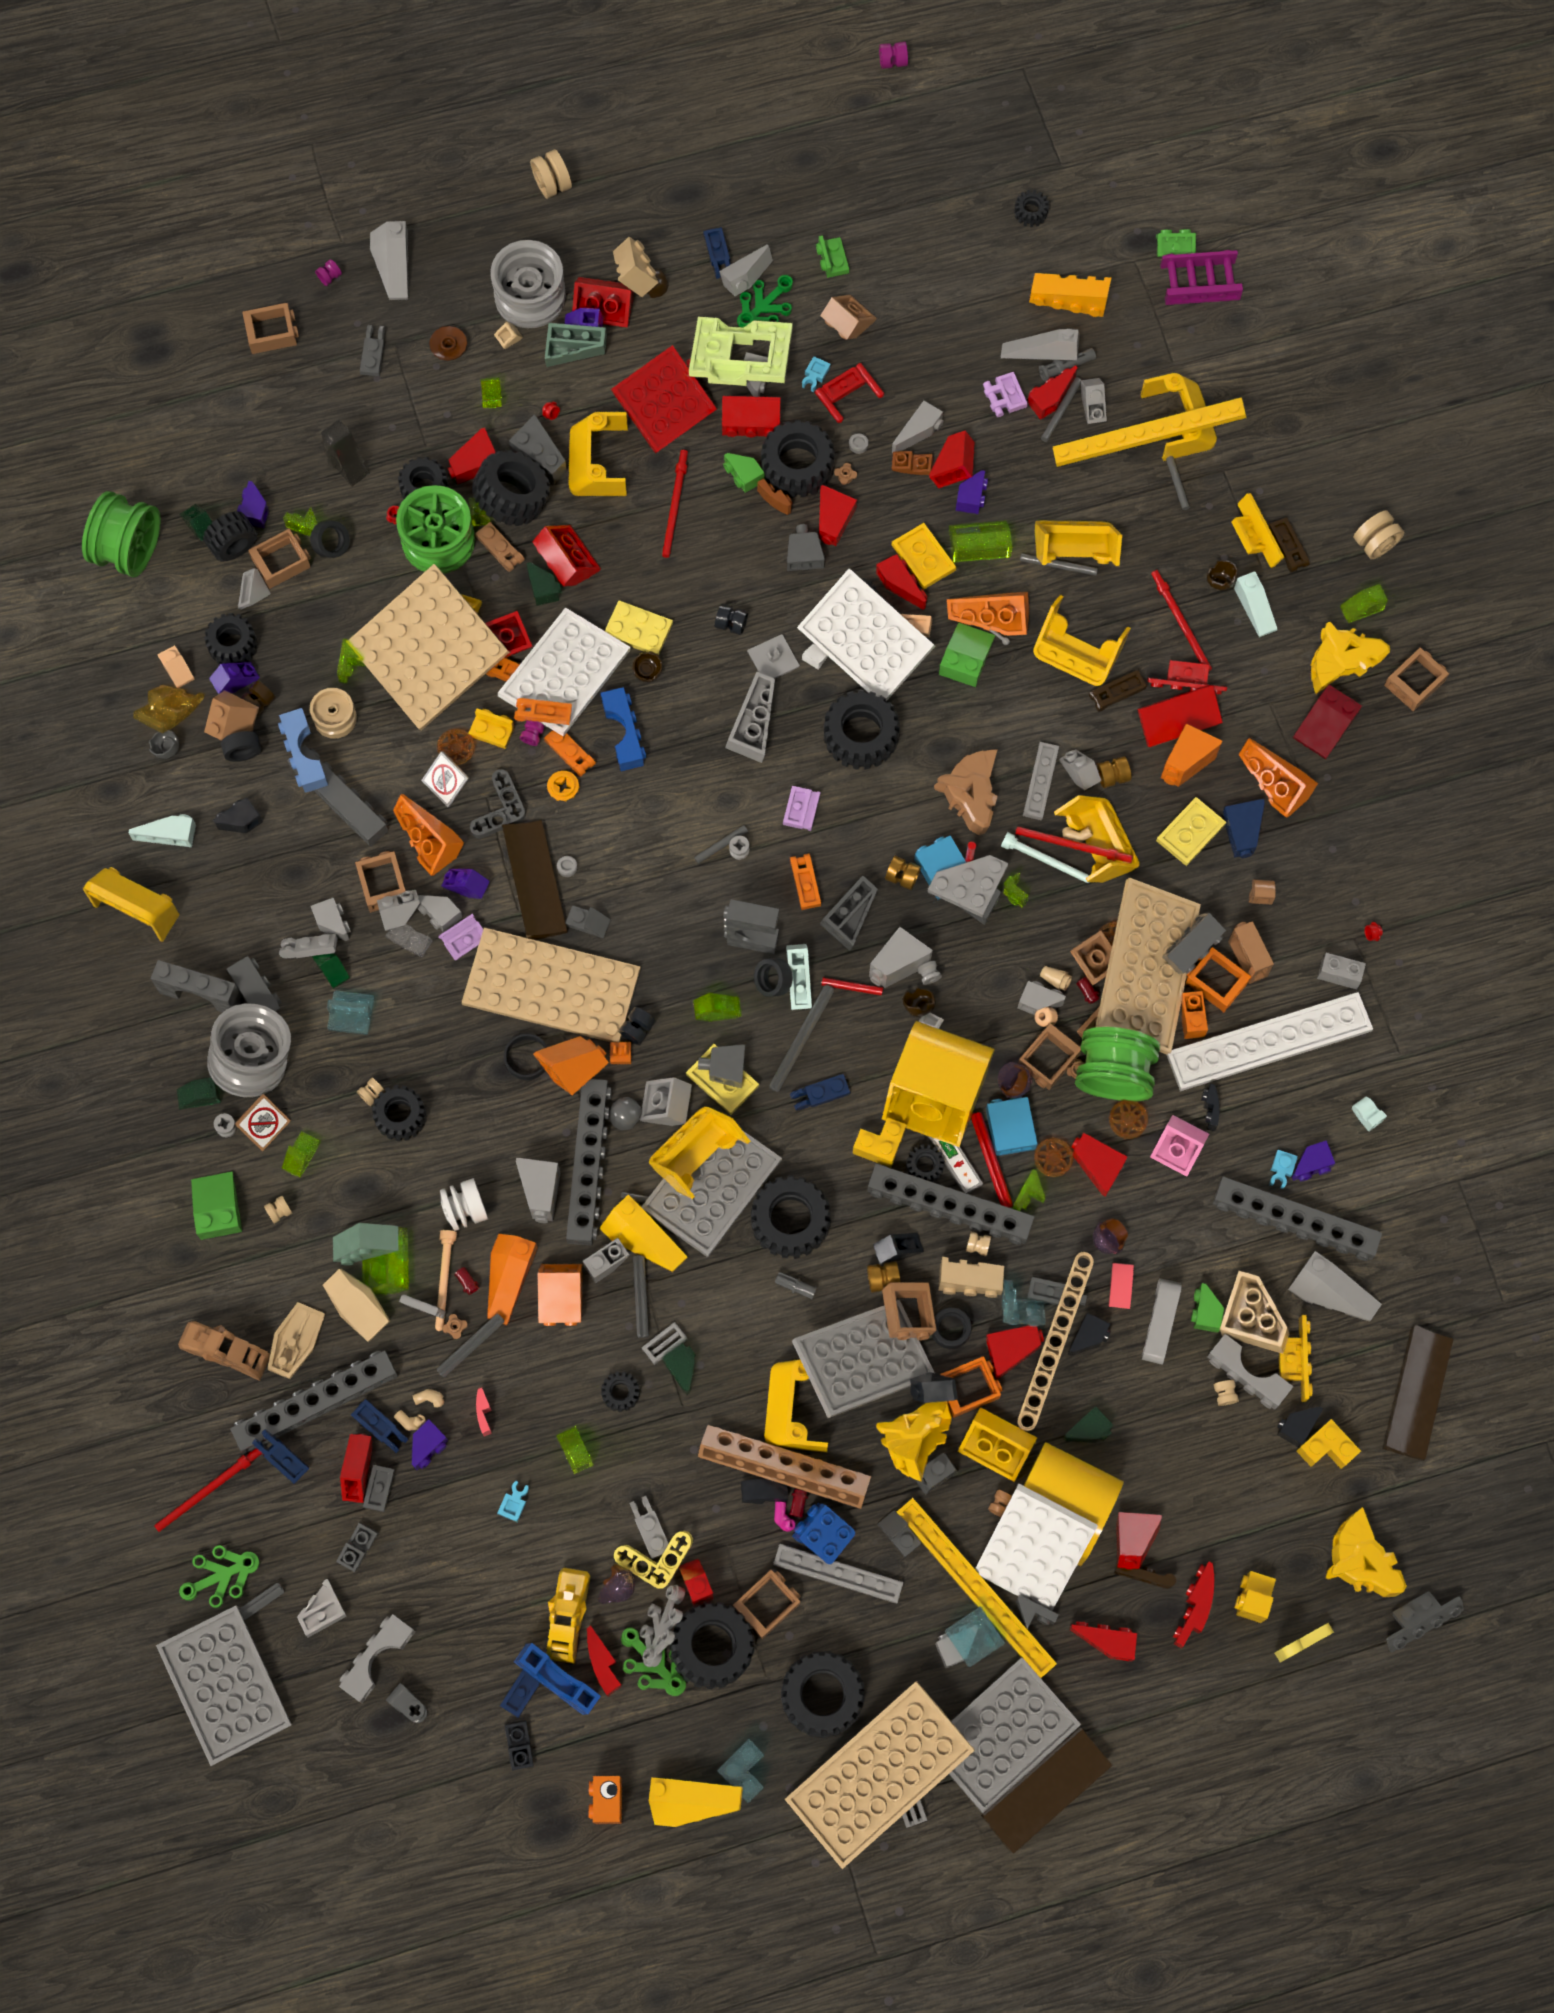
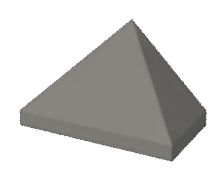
M256 568L243 573L238 609L240 610L257 603L271 594Z

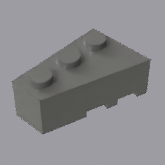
M534 414L509 440L510 449L513 453L521 452L522 455L531 457L532 461L538 462L541 470L544 469L546 472V478L555 485L567 472L566 461Z
M864 876L854 884L820 923L823 928L849 951L854 946L878 890Z
M1210 913L1198 915L1195 918L1197 922L1191 928L1187 927L1184 931L1185 934L1179 940L1177 939L1162 956L1178 974H1188L1196 966L1194 963L1199 958L1203 959L1210 952L1208 949L1223 939L1222 934L1226 930Z
M247 956L227 968L228 974L248 1004L266 1006L275 1012L280 1009L279 1004L282 1002L276 993L271 994L268 987L271 985L265 975L262 977L259 975L257 970L260 967L254 958L249 959Z

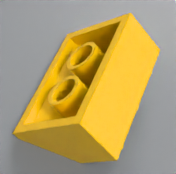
M980 1407L958 1452L1015 1482L1037 1437Z

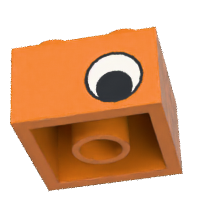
M593 1776V1781H589V1795L593 1796V1804H589V1818L593 1819L594 1824H622V1778L620 1776Z

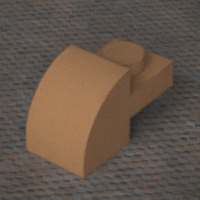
M1253 879L1249 902L1272 905L1275 899V882L1272 880Z

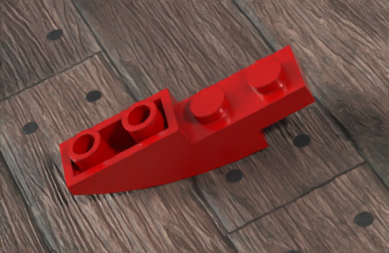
M1207 1562L1205 1566L1201 1564L1195 1575L1199 1577L1195 1585L1190 1584L1185 1594L1189 1596L1186 1602L1193 1605V1608L1188 1607L1183 1616L1186 1619L1183 1627L1178 1626L1173 1635L1176 1638L1174 1645L1179 1648L1184 1647L1192 1630L1198 1634L1202 1632L1207 1621L1214 1594V1569L1211 1562Z

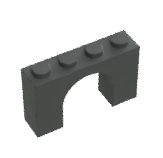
M731 899L729 906H725L723 914L725 924L724 938H727V945L775 954L779 937V929H776L779 909Z
M160 960L157 961L150 978L160 994L179 999L182 991L193 993L210 1001L216 1010L222 1013L226 1009L240 1005L243 1000L235 983Z

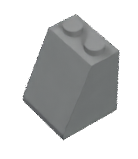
M899 927L870 963V980L877 986L882 985L886 988L918 972L917 968L931 961L933 950Z
M516 1158L517 1168L532 1219L539 1223L553 1221L561 1174L558 1163Z

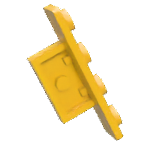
M1248 493L1238 502V507L1243 517H1236L1232 524L1247 553L1262 552L1271 568L1275 567L1284 556L1252 494Z
M1301 1315L1299 1318V1338H1288L1284 1353H1279V1376L1286 1381H1301L1302 1402H1306L1313 1392L1312 1384H1309L1312 1365L1308 1363V1354H1311V1343L1307 1342V1333H1310V1321H1307L1306 1315Z

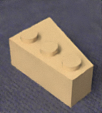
M628 237L613 251L615 263L619 264L616 270L621 274L618 277V281L643 297L658 284L655 276L656 271L650 266V259L643 251L645 249L643 244L639 240L635 241Z
M942 1257L938 1291H943L944 1294L949 1295L956 1294V1292H964L966 1296H976L979 1293L985 1294V1297L996 1298L1003 1291L1004 1266L980 1262L978 1264H967V1260L953 1263L948 1262L947 1257Z

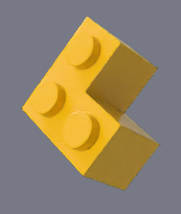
M887 1117L880 1136L860 1129L853 1147V1154L891 1168L904 1137L907 1124Z
M1331 1419L1305 1442L1297 1452L1310 1467L1327 1453L1342 1469L1361 1450Z
M1250 1571L1247 1576L1244 1575L1240 1585L1243 1591L1240 1596H1237L1234 1606L1237 1609L1236 1615L1259 1623L1268 1619L1273 1602L1271 1595L1276 1579Z

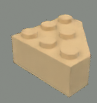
M1239 1271L1220 1327L1222 1336L1226 1334L1234 1340L1283 1354L1289 1337V1331L1260 1277Z

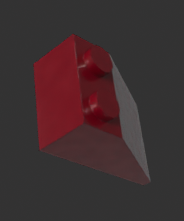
M1328 685L1293 736V739L1324 759H1327L1358 716L1362 705L1331 685Z

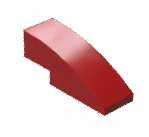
M590 1625L587 1628L589 1656L596 1677L608 1697L622 1687L610 1670L616 1664V1661Z

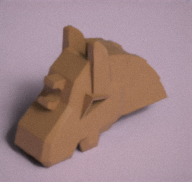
M997 750L979 751L967 755L955 766L951 774L940 776L937 779L938 783L934 785L935 790L945 793L950 804L948 809L952 810L955 807L959 810L957 815L959 817L962 815L969 830L977 835L985 834L989 828L993 815L992 806H995L997 795L991 793L992 786L989 779Z
M196 1321L188 1322L178 1343L181 1350L203 1357L210 1362L213 1361L220 1365L231 1367L259 1381L270 1359L268 1351L235 1337L233 1333L227 1331L222 1325L211 1328ZM223 1339L232 1342L227 1355L219 1351ZM249 1349L250 1352L248 1354V1357L245 1363H242L247 1350ZM258 1353H259V1354H261V1356H260V1358H259V1360H258V1363H257L255 1369H253L252 1366H253V1364H254V1362H255V1360H256V1357H257V1355H258Z

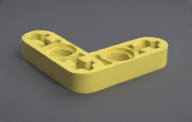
M687 1531L677 1532L658 1563L629 1545L618 1547L614 1552V1559L619 1565L652 1586L664 1588L671 1582L692 1546L693 1538ZM678 1537H686L687 1545H682L679 1551L671 1549L672 1546L676 1548L680 1543L677 1539ZM627 1550L628 1557L633 1559L636 1555L638 1558L630 1566L629 1564L632 1561L628 1558L622 1560V1555L619 1552ZM672 1553L677 1557L675 1565H669L666 1562L668 1554ZM639 1561H645L648 1564L646 1572L642 1573L637 1569ZM653 1567H655L656 1570H654L653 1572L657 1575L663 1573V1578L666 1580V1582L662 1581L661 1583H658L657 1576L652 1574L649 1578L647 1575L650 1574Z
M1327 1623L1275 1652V1655L1279 1662H1282L1334 1633L1330 1624Z

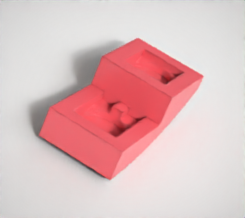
M1112 1263L1109 1307L1130 1309L1134 1265Z
M480 1388L477 1391L476 1411L481 1432L485 1437L492 1434L484 1414L492 1410L483 1389Z

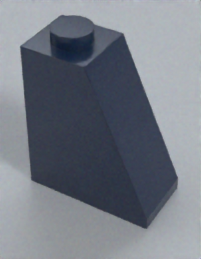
M1264 799L1226 806L1224 808L1222 816L1224 821H1226L1225 826L1234 858H1248L1254 854L1258 843L1265 803Z

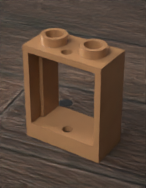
M288 303L243 311L252 354L297 345L298 330L297 326L292 324V321H295L293 309L289 310ZM286 317L287 333L257 339L253 322Z
M290 529L248 550L253 563L269 589L310 568L308 560L311 557L306 549L302 550L300 547L302 543L298 535H293ZM291 544L300 560L271 574L262 558Z
M1419 648L1388 677L1384 686L1412 711H1415L1446 681L1449 673L1442 664H1438L1432 658L1429 652ZM1416 660L1437 677L1420 695L1399 678Z
M385 851L380 853L379 856L372 858L364 857L355 862L370 912L379 910L377 900L406 891L394 851ZM392 863L400 889L370 897L363 870Z
M1253 921L1247 924L1246 922L1237 924L1228 942L1241 969L1251 976L1249 984L1268 977L1274 963Z
M1050 1023L1019 1059L1018 1066L1023 1067L1027 1075L1030 1074L1035 1078V1082L1040 1087H1046L1050 1090L1073 1064L1074 1060L1079 1057L1081 1049ZM1046 1039H1049L1070 1056L1050 1080L1027 1062Z
M889 1283L882 1290L890 1338H898V1340H907L909 1338L926 1340L936 1331L929 1283ZM896 1298H917L921 1328H900Z
M770 1570L733 1604L737 1613H742L745 1616L744 1620L746 1623H750L752 1629L762 1640L801 1603L799 1601L801 1596L793 1587L789 1589L784 1584L786 1580L778 1571L774 1573ZM771 1580L792 1604L765 1628L744 1604Z

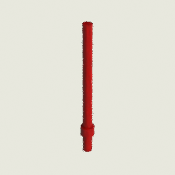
M686 450L680 451L679 462L675 468L676 479L662 556L665 558L670 557L683 478L687 472L686 461L688 451Z
M1158 570L1153 571L1151 575L1157 584L1159 594L1165 598L1201 664H1209V671L1212 670L1210 663L1172 597L1167 582H1164Z
M1017 827L1016 829L1017 835L1107 857V860H1119L1127 863H1132L1133 855L1118 852L1117 849H1105L1022 827Z
M255 1448L246 1456L242 1455L237 1459V1463L156 1523L154 1527L158 1532L163 1530L240 1470L247 1469L252 1465L251 1462L263 1453Z

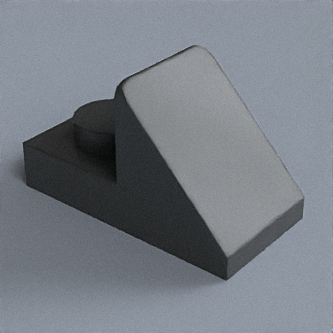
M572 905L565 924L567 927L604 939L611 919L592 907L588 911Z
M892 1511L877 1524L904 1557H907L922 1544L910 1530L908 1523L895 1511Z
M1021 1595L1016 1600L1026 1629H1028L1034 1615L1038 1617L1037 1621L1047 1626L1049 1623L1054 1624L1059 1614Z

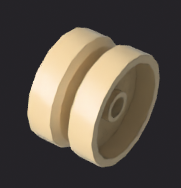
M554 149L547 152L545 159L541 156L531 159L530 164L533 175L545 198L548 199L555 196L557 189L564 192L572 188L568 170L557 150Z
M1387 510L1371 517L1354 534L1353 538L1360 546H1365L1364 552L1370 559H1376L1388 552L1404 536L1405 532L1399 524H1393L1394 518Z
M338 688L321 690L313 697L310 703V714L316 730L321 735L328 738H341L353 730L357 714L351 697L345 691Z

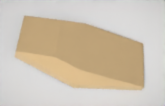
M338 1269L323 1284L340 1317L367 1342L371 1341L390 1322L372 1289L343 1269Z
M299 1302L296 1303L274 1334L268 1364L269 1371L288 1379L293 1377L314 1350L325 1313Z

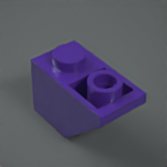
M580 308L565 315V324L602 327L603 316L600 309Z
M981 470L959 485L956 511L979 514V507H984L985 496H982V490H986L988 479L984 478L985 471Z
M248 481L247 488L244 487L242 505L239 504L237 511L242 512L252 526L264 528L269 513L267 503L254 483Z
M251 662L220 664L209 679L217 693L220 694L224 690L234 693L257 681L260 677Z
M449 869L444 876L441 887L468 898L482 899L490 881L473 869Z
M1327 1141L1306 1147L1292 1175L1293 1181L1299 1179L1302 1182L1312 1178L1311 1175L1319 1173V1175H1324L1331 1172L1335 1161Z
M429 1419L413 1434L412 1466L416 1470L419 1468L424 1469L431 1462L430 1458L435 1453L440 1454L447 1447V1438Z

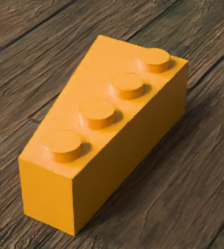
M1035 273L1029 303H1034L1037 306H1049L1058 310H1069L1073 313H1085L1093 317H1103L1111 278L1105 277L1103 281L1096 280V277L1088 276L1086 280L1078 279L1075 275L1061 278L1057 274Z

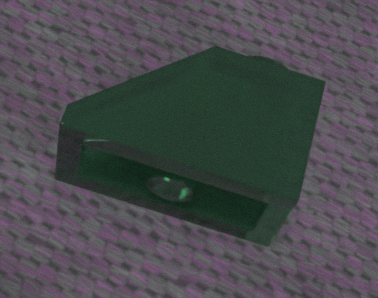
M194 504L179 515L193 534L202 541L204 540V532L212 521L205 510Z
M530 562L526 563L536 606L559 601L558 594L562 592L559 581L555 582L554 575Z
M211 1077L193 1080L177 1089L180 1110L221 1103L219 1086Z
M682 1343L663 1356L662 1361L687 1396L691 1391L695 1369L694 1358L696 1355L690 1346L686 1348Z
M1095 1406L1064 1435L1063 1439L1070 1442L1096 1443L1099 1439L1104 1441L1112 1434L1110 1429L1113 1427V1424Z

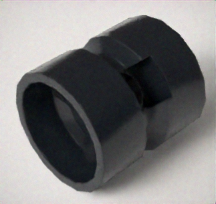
M722 603L717 612L714 627L725 631L730 629L731 633L742 635L747 623L748 611L739 608L733 610L732 606Z
M634 1007L628 1016L629 1021H625L618 1032L631 1043L640 1046L647 1036L645 1032L651 1030L656 1020L646 1011Z

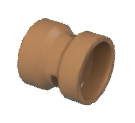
M997 1490L995 1501L990 1504L988 1510L1002 1517L1012 1495Z

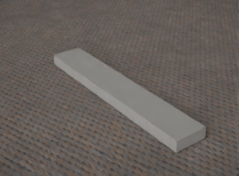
M779 1544L773 1564L783 1569L896 1604L898 1603L903 1586L901 1581L834 1561L832 1564H826L817 1555Z

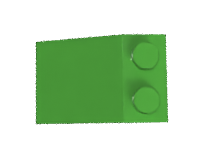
M958 623L940 664L939 675L976 687L995 635Z
M233 1172L191 1179L193 1214L197 1236L203 1240L242 1232Z

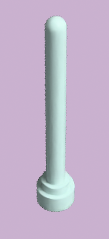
M1007 832L1001 847L1007 850L1015 848L1089 883L1086 878L1090 875L1017 841L1018 839L1015 838V835Z

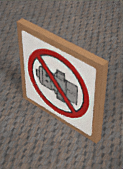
M262 1094L235 1125L261 1151H264L288 1125L290 1120Z

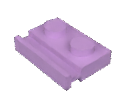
M792 786L783 825L811 831L820 792Z
M471 914L438 937L442 939L445 947L456 961L479 945L483 928L475 920L474 915Z

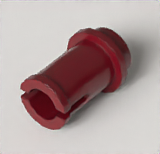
M1087 977L1082 978L1076 983L1085 996V1002L1093 1004L1099 1000V992L1094 990Z
M466 1267L459 1269L454 1274L464 1287V1293L471 1295L479 1289L478 1282L473 1280Z
M795 1489L794 1493L791 1494L793 1500L789 1515L803 1518L805 1501L808 1499L807 1492Z

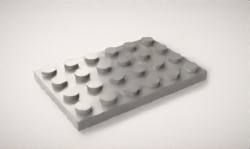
M744 1132L751 1141L749 1144L737 1140L736 1144L730 1149L718 1148L691 1174L694 1178L693 1186L690 1189L695 1196L693 1199L677 1192L663 1178L642 1206L649 1216L706 1257H709L782 1161L780 1156L746 1132Z
M897 1300L900 1328H913L900 1300ZM885 1305L792 1340L827 1418L911 1387V1378L929 1372L934 1373L917 1338L898 1340V1338L889 1337Z
M237 1605L156 1645L210 1766L292 1726Z
M1020 1658L951 1721L973 1746L975 1751L951 1771L949 1775L983 1814L1081 1724L1023 1658Z

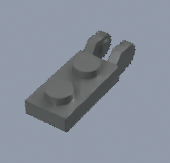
M367 326L360 375L380 376L384 350V326H379L378 339H372L373 326Z

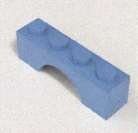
M300 708L279 715L281 722L278 723L280 732L285 734L287 740H284L287 752L291 751L293 756L289 758L293 770L297 769L299 774L295 776L298 786H303L305 793L328 786L320 760L308 759L300 751L303 740L311 733L303 709Z

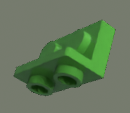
M1161 230V233L1156 235L1157 257L1171 253L1175 255L1196 253V233H1191V230H1179V233H1172V230Z
M819 236L816 250L817 254L822 257L820 265L822 271L826 272L827 278L848 274L849 267L841 238L824 240L823 236Z

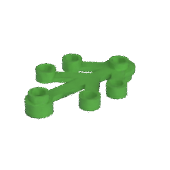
M216 1546L212 1552L213 1556L217 1559L225 1558L236 1563L230 1567L206 1560L202 1555L195 1556L192 1562L196 1568H204L216 1573L194 1584L190 1582L184 1583L179 1590L180 1596L187 1601H192L197 1597L199 1591L219 1582L215 1594L209 1599V1604L213 1608H220L223 1605V1597L232 1575L239 1573L236 1584L230 1588L229 1594L235 1599L242 1597L243 1587L248 1575L255 1572L259 1567V1558L256 1554L245 1552L242 1555L227 1551L223 1546ZM218 1549H223L221 1556L216 1555ZM202 1558L203 1564L197 1566V1559ZM246 1559H251L252 1563L250 1566L244 1565ZM187 1587H190L192 1590L189 1595L184 1593ZM235 1588L240 1589V1593L237 1596L233 1595ZM218 1597L220 1603L213 1605V1599Z
M634 1628L625 1629L621 1635L622 1644L626 1647H634L643 1657L646 1646L639 1640L638 1631ZM632 1633L634 1639H629L627 1634ZM665 1649L662 1651V1659L656 1667H647L644 1663H636L633 1659H627L623 1664V1670L628 1674L633 1672L658 1673L663 1678V1680L651 1679L648 1675H642L638 1680V1687L642 1690H647L648 1688L665 1689L669 1695L679 1696L686 1688V1682L680 1676V1673L678 1674L674 1662L671 1661V1673L665 1668ZM631 1663L634 1668L628 1669L626 1664ZM642 1679H646L648 1681L647 1686L642 1685ZM672 1681L678 1682L679 1687H673Z

